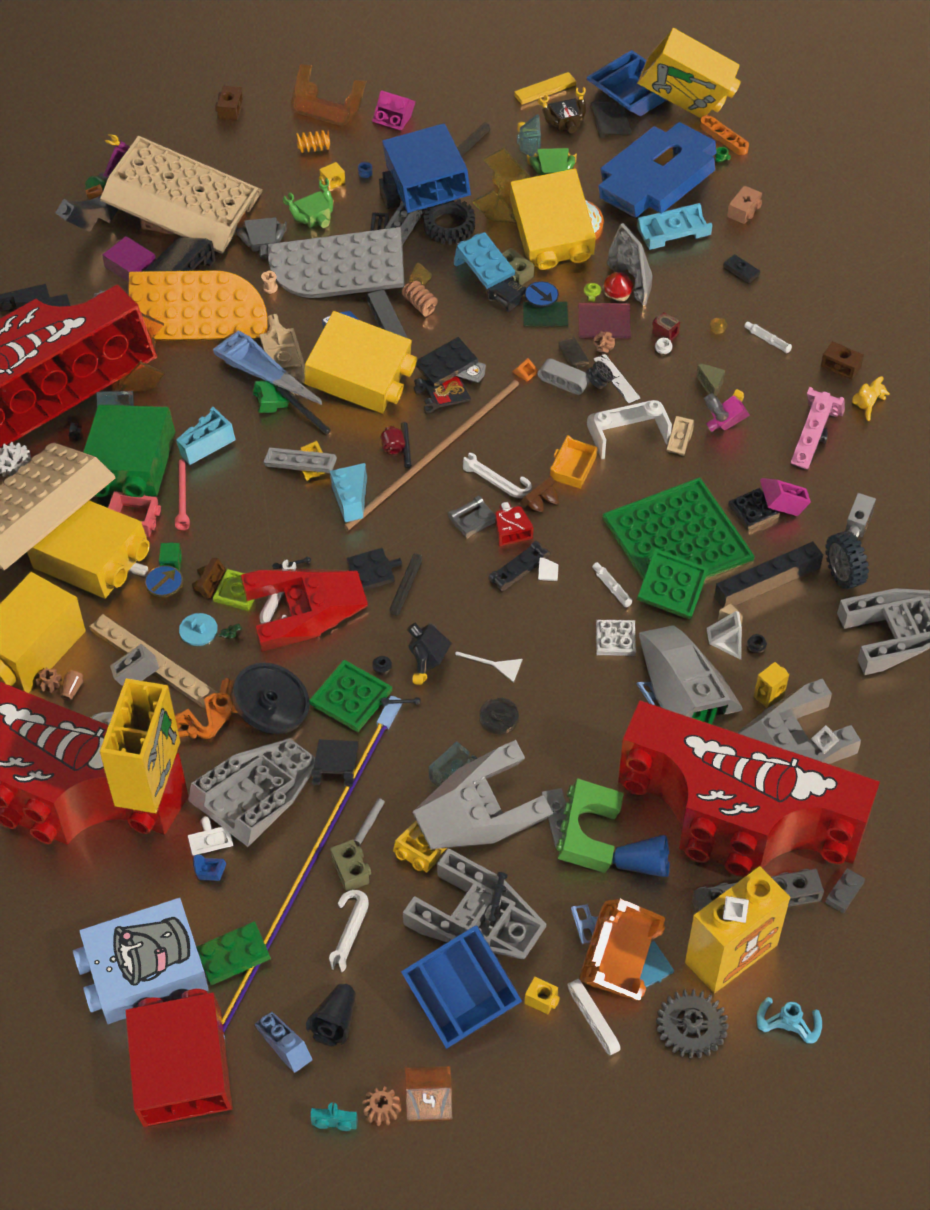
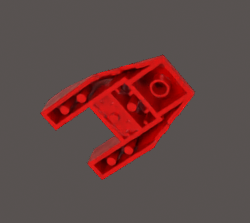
M272 569L257 570L241 575L247 601L284 592L291 613V617L256 625V634L261 652L317 638L329 628L332 629L340 621L353 616L368 606L358 571Z

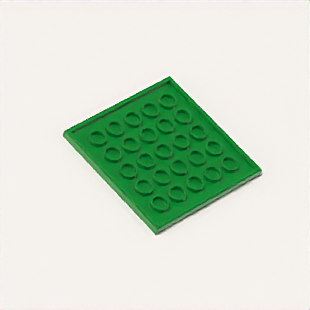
M700 477L603 513L602 515L603 520L642 580H644L655 548L709 568L705 579L751 562L755 558Z

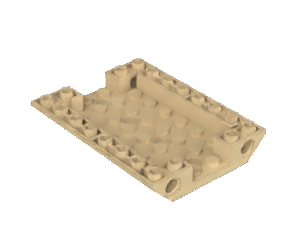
M138 136L110 174L100 201L182 237L207 238L213 242L214 251L222 254L236 233L237 223L245 211L249 212L263 189Z

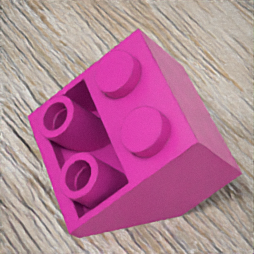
M381 90L372 122L402 131L412 116L416 101Z
M761 478L760 480L768 508L799 516L811 503L806 488L776 479Z

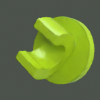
M589 283L585 285L584 293L588 296V301L595 302V297L600 295L601 287L598 284Z

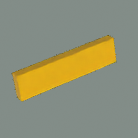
M567 72L514 91V96L523 105L537 100L540 96L542 98L545 94L551 95L576 86V80Z

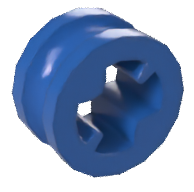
M368 162L360 163L358 165L359 176L362 178L370 177L373 174L372 164Z

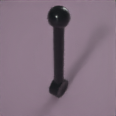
M305 557L302 560L288 562V565H293V562L296 564H309L311 558ZM274 563L272 568L280 569L282 564Z
M384 697L380 703L382 706L398 703H414L419 705L421 699L416 697L414 699L389 700Z

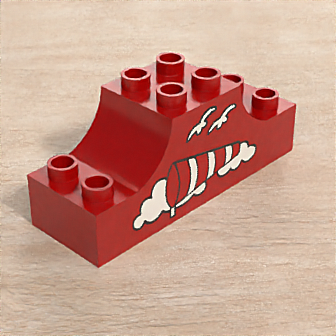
M118 284L99 293L96 297L85 303L73 306H51L40 302L38 299H34L0 319V448H3V444L9 445L11 442L21 438L157 358L138 304Z
M0 682V824L10 829H15L18 824L30 829L31 835L42 843L51 844L55 839L68 845L84 829L109 820H128L129 826L142 834H149L153 830L165 835L189 797L180 755L176 753L157 813L116 807L99 752L109 725Z
M639 701L623 737L618 783L623 784L627 791L636 795H644L647 792L660 797L675 813L680 824L681 840L679 849L685 851L688 858L700 863L708 862V860L725 865L728 872L739 877H746L759 866L763 869L775 857L795 850L819 852L826 861L834 864H842L844 862L854 864L880 781L643 701Z

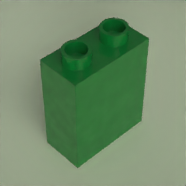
M98 405L83 453L95 456L114 474L115 479L95 496L113 495L114 491L139 498L143 497V495H158L176 433L169 407Z

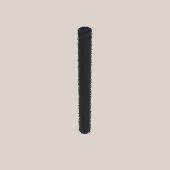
M282 387L277 388L281 395L326 435L330 433L331 429L288 390Z

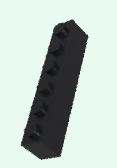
M812 541L716 583L714 598L722 608L729 604L736 606L820 569L824 554Z

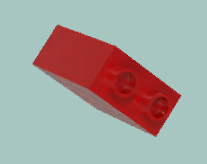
M191 989L185 991L181 995V999L164 1002L161 998L151 997L141 1000L136 1008L126 1009L134 1111L143 1127L233 1109L222 1014L214 992L207 993L203 989Z

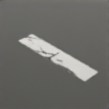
M606 354L593 358L595 362L602 361L611 369L614 376L611 382L628 403L640 399L639 395Z

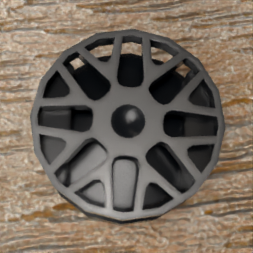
M602 361L595 362L593 367L586 370L589 381L599 389H603L607 382L610 383L614 379L611 369Z

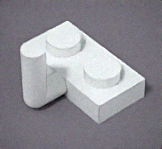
M206 816L200 820L203 832L187 836L192 856L233 846L231 834L223 827L212 829L210 820Z

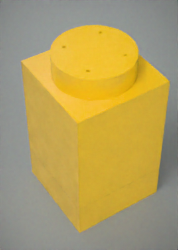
M30 572L0 603V682L27 693L37 685L38 672L43 671L45 668L51 669L86 631L77 597L33 572Z

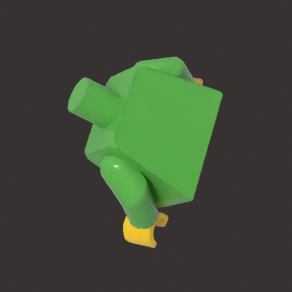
M568 148L538 149L537 157L536 153L532 157L527 155V163L533 167L537 174L546 175L572 169L576 163L577 153L570 155Z

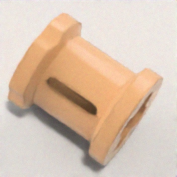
M267 271L261 275V279L264 282L262 288L267 294L275 293L278 289L275 282L277 276L273 271Z

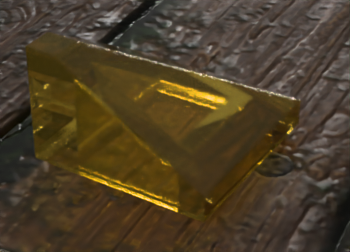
M417 262L409 281H419L421 285L425 286L432 277V274Z

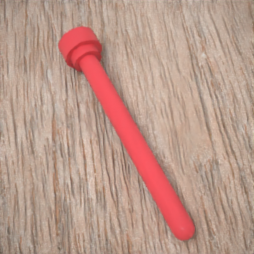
M184 459L178 460V515L175 518V527L179 530H186L190 527V518L186 515Z

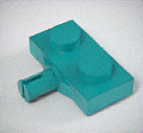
M333 1102L328 1105V1109H311V1123L317 1128L327 1129L328 1127H336L342 1131L357 1129V1112L338 1110V1105L334 1103L333 1106Z

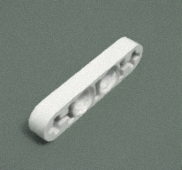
M576 979L568 983V990L607 1054L612 1055L620 1051L618 1040L582 982Z

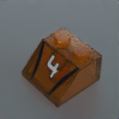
M450 1066L405 1068L407 1122L452 1120Z

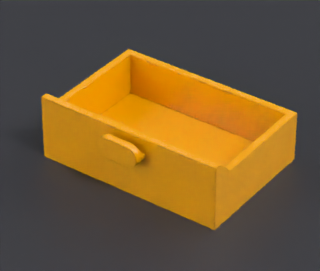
M567 435L561 449H557L554 453V458L556 459L550 469V476L557 482L581 489L597 457L598 447L574 440Z

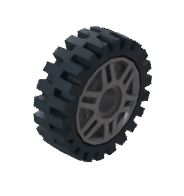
M850 531L829 536L826 541L827 544H825L827 549L825 554L828 556L826 561L829 562L828 568L832 570L831 575L835 576V582H838V585L842 586L843 589L854 588L866 583V579H868L867 573H869L867 567L869 564L866 561L867 555H864L865 549L861 547L862 543L860 540L858 541V537Z

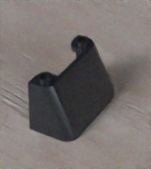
M180 237L174 240L142 272L193 271L199 264L211 267L216 262L213 242L207 238Z

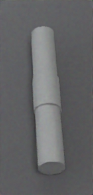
M378 798L354 838L356 845H361L384 805V800Z

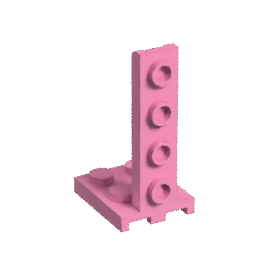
M809 387L807 392L808 406H811V410L790 462L792 465L807 470L809 469L828 416H843L845 411L844 398L840 397L839 399L830 396V393L824 391L823 393L814 391L811 387Z

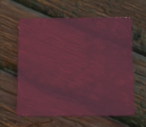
M579 303V338H594L600 331L612 333V338H631L630 304Z

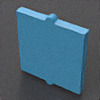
M655 941L650 944L640 979L644 980L646 987L656 982L660 983L663 978L674 973V969Z

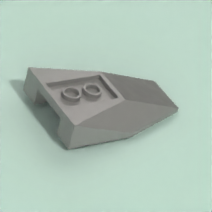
M291 739L235 754L192 782L188 801L248 847L295 801L311 776L315 757Z

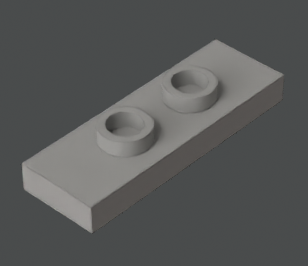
M562 788L542 792V796H545L553 812L548 817V822L555 848L559 838H562L560 827L566 817L563 814L566 803Z

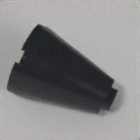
M338 984L308 1017L306 1029L308 1032L311 1030L314 1033L313 1038L329 1046H336L337 1043L343 1045L346 1042L356 997L353 988L348 984Z

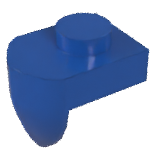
M200 854L194 855L193 868L198 879L220 881L226 867L225 860L204 858Z

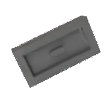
M847 868L826 898L825 903L844 914L864 884L865 878Z

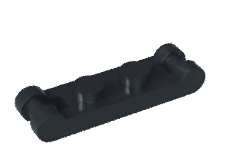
M534 541L529 548L498 571H493L489 575L488 580L496 583L497 587L504 591L539 565L540 558L547 559L551 553L546 548L543 549L538 541Z

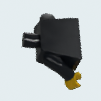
M415 622L407 629L412 639L408 647L417 660L418 673H414L413 683L422 685L427 680V674L425 673L440 665L452 642L438 631L434 624L428 623L425 627H419Z

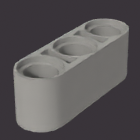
M550 358L546 359L537 372L541 380L577 395L582 394L590 382L584 371Z

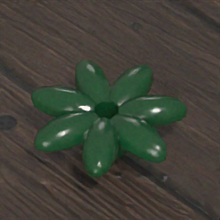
M240 624L229 625L228 629H222L218 636L234 638L236 631L242 629Z

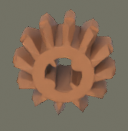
M385 1086L382 1088V1091L375 1087L374 1094L367 1092V1099L363 1100L362 1104L365 1107L363 1114L368 1116L370 1123L376 1120L378 1126L381 1125V1121H385V1124L389 1125V1118L397 1119L396 1113L401 1111V1106L398 1105L400 1098L395 1096L393 1089L387 1092Z

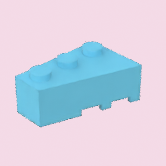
M212 407L206 417L202 416L195 427H190L176 441L181 457L191 465L236 439L232 424Z
M363 463L330 471L332 489L344 521L349 522L362 519L367 483L366 464Z

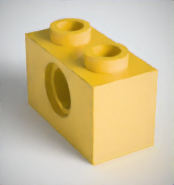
M774 662L758 674L754 698L766 708L774 705L785 696L789 678L786 669Z

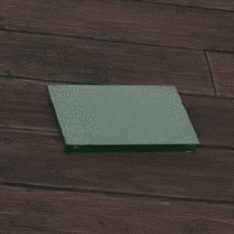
M523 302L524 326H568V303L555 302L549 307L541 308L535 307L528 302Z

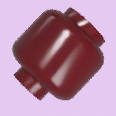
M390 426L380 435L382 448L389 454H398L405 446V439L401 429Z

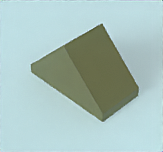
M702 363L698 364L697 378L708 394L713 393L717 397L724 381L725 370Z

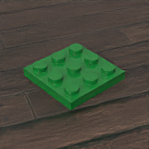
M655 548L636 600L691 620L709 568Z
M343 660L309 702L311 706L359 732L380 707L382 698H387L392 692V686L352 663Z

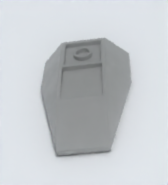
M673 625L639 632L654 695L661 708L691 718L694 712L720 707L724 715L742 711V706L725 678L680 629Z

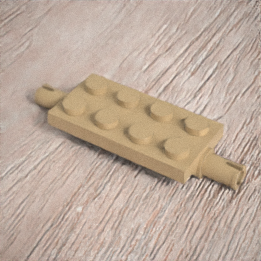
M273 314L274 319L272 315H269L267 317L270 325L269 331L265 334H260L263 350L299 383H305V363L294 328L286 329L282 327L277 314Z

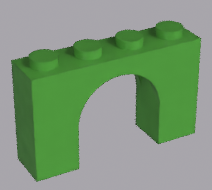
M578 778L573 785L569 786L567 791L569 802L565 804L563 811L566 817L560 827L562 838H559L556 850L559 851L558 859L603 873L608 870L612 863L614 846L586 836L579 826L578 816L583 813H595L615 819L621 811L623 792Z

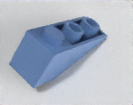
M273 1012L263 1016L254 1024L281 1060L294 1073L313 1060L305 1042Z

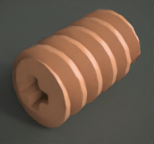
M419 281L408 283L402 289V295L422 315L429 316L433 313L438 300Z

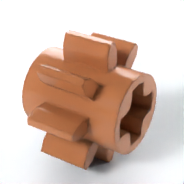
M600 331L594 337L593 342L594 346L597 347L596 351L608 353L614 348L615 339L611 337L612 333Z
M45 668L43 671L38 672L39 678L36 679L37 686L41 687L42 692L48 691L52 693L56 688H60L59 682L62 679L61 675L57 674L56 669Z

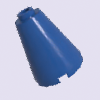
M659 835L616 847L615 852H613L612 863L616 864L618 869L668 877L670 872L668 855L670 854L667 836Z

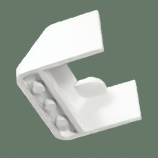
M656 400L593 413L587 418V427L595 446L598 447L601 459H605L606 438L602 430L655 419L667 445L671 436L672 424L662 403Z

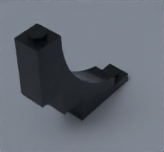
M101 196L87 201L63 199L55 213L65 221L90 232L98 218L111 223L119 209L100 201Z
M46 284L0 294V312L19 308L34 299H38L40 302L51 306H71L67 294L50 297Z

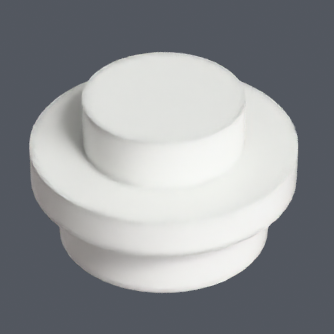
M660 338L655 343V350L658 353L667 354L672 350V343L668 338Z

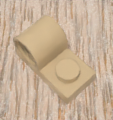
M676 416L667 452L685 456L688 441L692 436L694 420Z

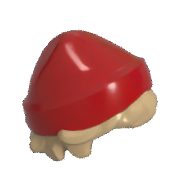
M614 272L605 279L602 288L607 297L624 302L631 295L634 286L628 275L623 272Z

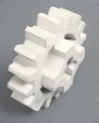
M11 442L10 446L3 444V448H0V474L2 473L3 477H6L7 474L11 477L20 467L32 460L30 451L27 450L25 445L21 447L20 443H17L15 446Z

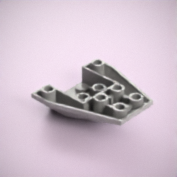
M622 223L609 249L607 264L614 272H622L628 269L629 273L636 278L634 296L644 306L647 304L652 288L653 275L642 244Z

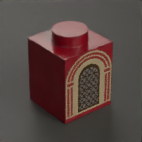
M665 312L659 317L657 316L652 322V334L659 338H668L672 341L679 334L680 321Z

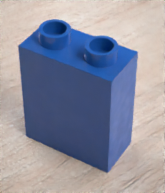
M445 123L382 140L387 169L392 173L396 189L407 213L471 195L467 167Z

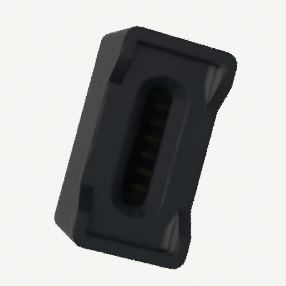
M390 170L382 172L383 178L379 179V190L386 209L397 208L401 205L400 195L396 189Z
M509 277L504 282L502 281L488 288V299L490 301H497L506 307L507 312H510L521 303V296L525 294L526 287H523Z

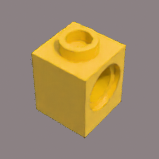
M337 162L319 169V181L321 180L322 185H326V178L329 180L328 191L345 184V171Z
M534 977L525 993V1004L547 1015L551 1008L555 1009L560 1000L558 987L537 977ZM541 994H545L548 996V998L541 999L538 996Z

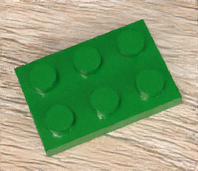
M255 921L196 947L211 986L271 959Z

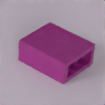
M127 236L102 254L104 266L128 282L129 272H142L156 260L154 253Z

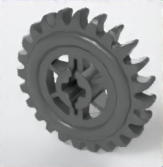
M684 989L682 997L676 991L674 994L675 1000L668 996V1004L662 1002L661 1007L664 1011L659 1009L657 1012L659 1017L656 1019V1023L659 1025L657 1031L662 1033L660 1039L667 1040L665 1046H673L672 1052L674 1053L680 1050V1056L688 1053L689 1058H693L695 1053L698 1058H701L702 1052L709 1056L710 1049L717 1051V1045H723L724 1040L722 1038L727 1037L725 1030L729 1027L728 1023L724 1024L728 1016H721L724 1013V1007L717 1009L719 1000L711 1003V994L704 999V991H701L699 996H696L695 989L692 990L690 996H688L686 989ZM681 1013H684L683 1019L678 1018ZM678 1028H682V1030L684 1031V1033L681 1034V1033L679 1032ZM706 1030V1033L701 1036L700 1031ZM686 1035H690V1036H695V1035H696L697 1038H689V1037H686Z

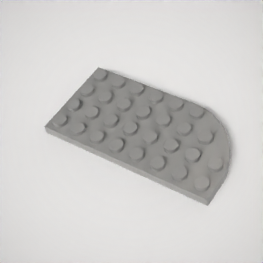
M401 227L268 244L269 265L271 271L275 272L277 276L276 281L282 288L297 296L321 298L404 287Z

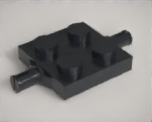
M383 548L347 558L349 571H358L364 591L395 582L392 568L402 565L401 558L389 561Z

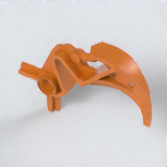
M225 678V680H222L219 693H213L204 698L209 722L207 727L202 726L189 709L180 713H174L177 729L184 725L189 726L188 730L178 731L179 737L189 736L194 739L198 736L203 739H210L219 731L230 715L238 713L231 696L233 680Z

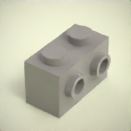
M140 644L110 665L114 679L123 686L126 678L143 681L157 671L159 666L155 655Z

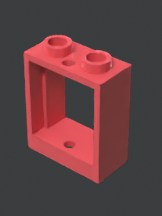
M114 491L109 509L119 513L122 506L148 509L145 520L141 522L146 537H150L151 531L155 530L156 516H159L161 512V506L158 505L157 497L144 495L141 498L130 497L123 492Z

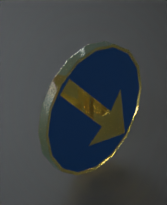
M172 566L156 567L145 578L147 591L157 597H168L175 594L182 587L183 583L181 572Z

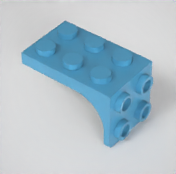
M485 232L476 234L471 239L462 241L457 245L453 264L457 267L466 262L486 289L515 275L513 267Z

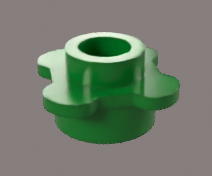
M718 147L714 155L716 157L715 160L717 162L730 160L729 150L726 147Z

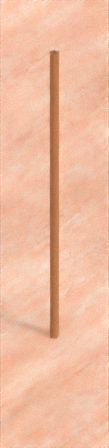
M512 381L364 508L363 518L519 386L518 381ZM362 519L349 521L344 525V528L349 531Z

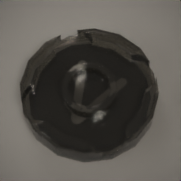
M506 698L487 700L480 709V723L482 727L494 734H505L512 731L519 721L516 705Z

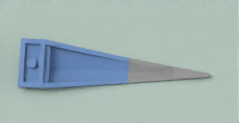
M238 330L213 349L214 354L225 360L227 364L318 404H322L320 398L293 378L250 336Z

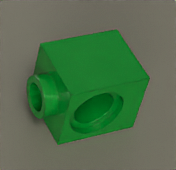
M161 543L160 567L168 566L180 572L182 559L180 543Z

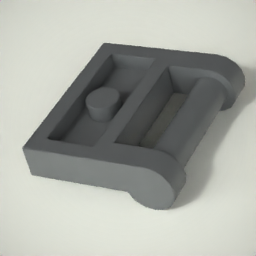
M479 495L466 505L447 513L449 519L466 538L495 523V514ZM475 507H478V510L463 517L462 519L459 518V516H461L462 514L470 511Z

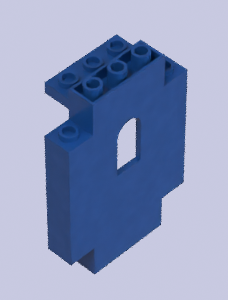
M678 122L667 132L654 126L600 168L603 181L598 185L600 198L635 218L649 207L662 214L715 171V160L712 156L716 154V142L681 122ZM672 147L673 154L676 155L664 166L654 162L657 157Z

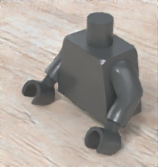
M276 217L246 220L242 228L236 229V234L248 247H251L252 251H259L260 258H268V244L280 243L287 230V222L285 221V223L280 224Z

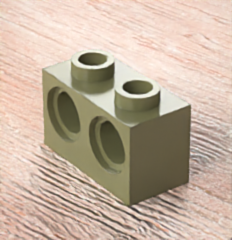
M512 248L502 253L515 270V275L511 276L512 280L523 285L534 277V264Z
M354 839L330 848L331 859L346 892L369 884L371 870L368 863L364 864L362 860L364 858L363 851L360 846H356ZM351 855L352 857L345 858L344 856ZM354 872L359 873L358 875H352Z

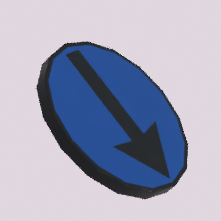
M544 281L534 282L525 290L526 300L535 307H549L558 300L559 296L558 289L553 284Z

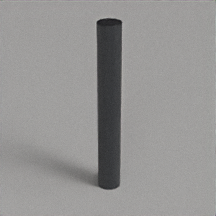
M403 422L401 423V430L405 439V446L403 448L404 466L410 468L412 463L408 423Z

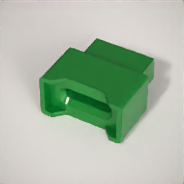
M255 381L253 395L258 397L260 404L258 413H276L277 408H288L289 401L277 391L279 386H274V384L268 381Z

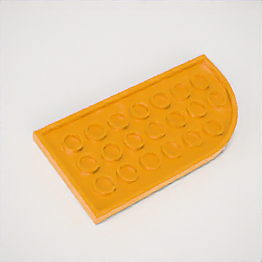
M224 271L129 272V296L140 308L151 341L226 340L238 330L250 336L253 340L260 339V334L268 332L267 311L260 294L248 281L236 274Z

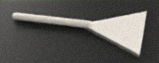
M455 652L457 656L494 666L513 683L522 659L494 662Z

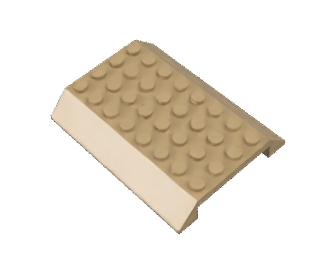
M52 443L46 446L45 450L40 454L35 455L29 463L20 467L14 475L6 478L4 483L0 485V569L6 570L113 481L115 479L114 474L95 456Z

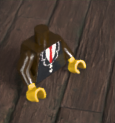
M578 87L576 89L575 95L579 100L573 98L550 103L547 106L549 96L547 94L544 95L545 101L540 96L538 104L543 106L542 111L546 122L555 126L558 131L568 130L570 133L576 132L580 127V121L584 119L586 113L585 99H583L586 92L585 87L582 89L583 93L578 92Z

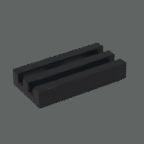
M372 212L370 231H374L376 217H379L377 230H381L382 217H385V229L389 222V213Z

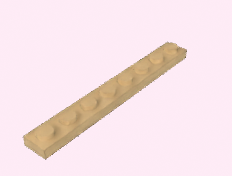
M102 614L89 626L91 632L125 655L142 644L156 657L159 669L153 674L202 708L206 709L204 698L213 693H218Z

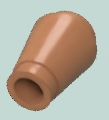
M69 670L65 674L61 692L62 699L72 701L83 683V675L81 673Z

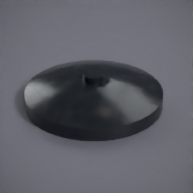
M272 663L249 665L238 674L232 686L231 696L236 711L249 725L260 731L272 734H283L293 731L302 724L308 714L310 702L304 684L295 674L282 666Z

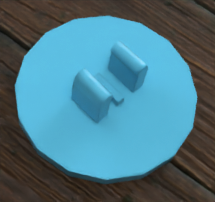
M195 613L187 616L179 626V634L187 644L202 646L215 638L218 626L215 619L210 615Z

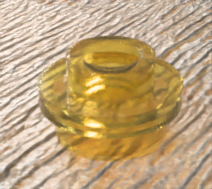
M715 318L710 322V328L716 334H722L727 329L728 324L722 318Z

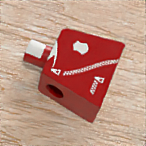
M502 503L499 506L500 510L495 512L499 546L533 539V524L522 507L511 508L510 503Z

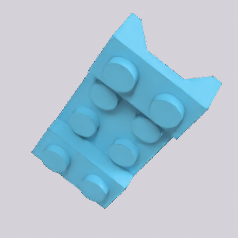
M698 203L665 211L662 214L656 213L638 218L637 228L647 247L651 250L665 246V241L689 235H694L695 238L711 235L712 223H706L702 216L701 205Z

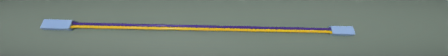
M390 696V698H389V700H399V699H400V698H397V697H394V696ZM402 703L388 704L384 707L377 720L378 727L354 770L353 787H345L264 939L267 950L384 730H389ZM260 964L248 969L223 1015L224 1032Z

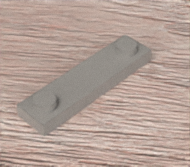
M269 448L264 464L266 467L330 473L333 470L337 457L335 454Z

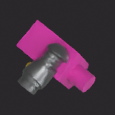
M736 389L733 396L722 404L713 393L704 398L706 406L714 417L706 423L711 432L719 427L727 430L750 416L742 403L744 399L742 391Z

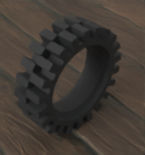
M457 199L456 202L452 200L427 207V210L424 211V230L430 239L435 238V242L441 240V244H445L446 241H448V244H452V241H455L458 244L459 239L465 241L466 238H470L471 234L474 233V209H472L470 204L467 205L465 201L461 203V199ZM444 214H455L461 216L464 219V223L455 228H443L435 223V219Z

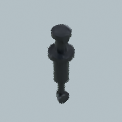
M504 872L497 873V884L492 885L494 892L490 904L492 909L488 917L490 921H495V909L499 907L502 892L506 891V887L503 884L508 875Z

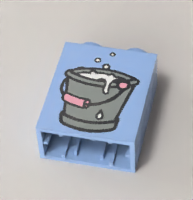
M180 898L79 930L84 946L73 950L80 975L91 972L95 983L83 987L90 1012L102 1009L107 1024L125 1019L126 1009L138 1007V1003L146 998L157 997L167 1002L181 999V995L191 989L209 991L201 960Z

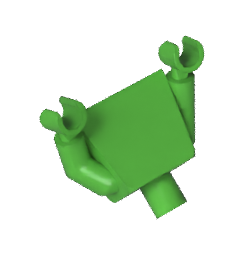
M327 178L325 179L326 185H322L321 180L318 184L323 193L319 191L295 202H292L294 200L292 193L288 194L290 200L286 196L283 197V203L289 205V210L297 222L306 224L310 228L318 225L326 228L329 225L331 213L333 212V199L331 192L328 191L329 180Z

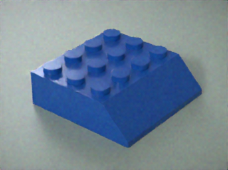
M633 50L589 75L586 79L639 116L644 115L666 101L665 98L637 84L646 59Z
M477 925L401 971L446 1049L522 1002L514 985Z

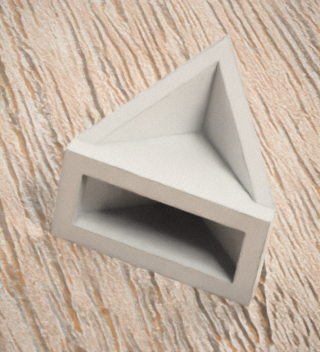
M735 611L707 627V634L710 645L741 659L742 627L739 612Z

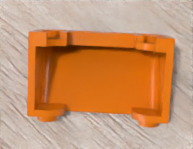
M622 899L605 901L594 928L579 980L584 984L633 1000H640L646 991L644 980L640 979L651 940L658 937V935H662L664 932L666 917Z

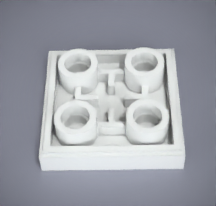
M596 620L597 655L635 656V620Z

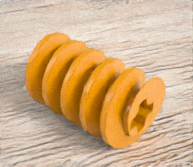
M321 130L320 135L315 131L314 136L311 131L308 132V136L302 132L301 137L296 133L297 146L301 153H304L305 148L308 153L311 148H313L314 152H316L317 147L321 151H323L324 146L327 150L330 148L328 130L327 134H325L324 130Z

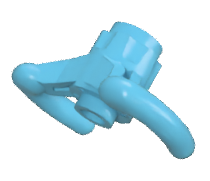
M767 997L760 1004L756 1020L757 1027L761 1031L769 1032L775 1028H782L798 1033L803 1038V1041L809 1044L815 1043L819 1038L822 1030V1017L819 1010L815 1009L812 1011L814 1028L811 1032L802 1019L803 1012L798 1003L787 1002L781 1008L780 1013L765 1020V1013L773 1003L771 997Z

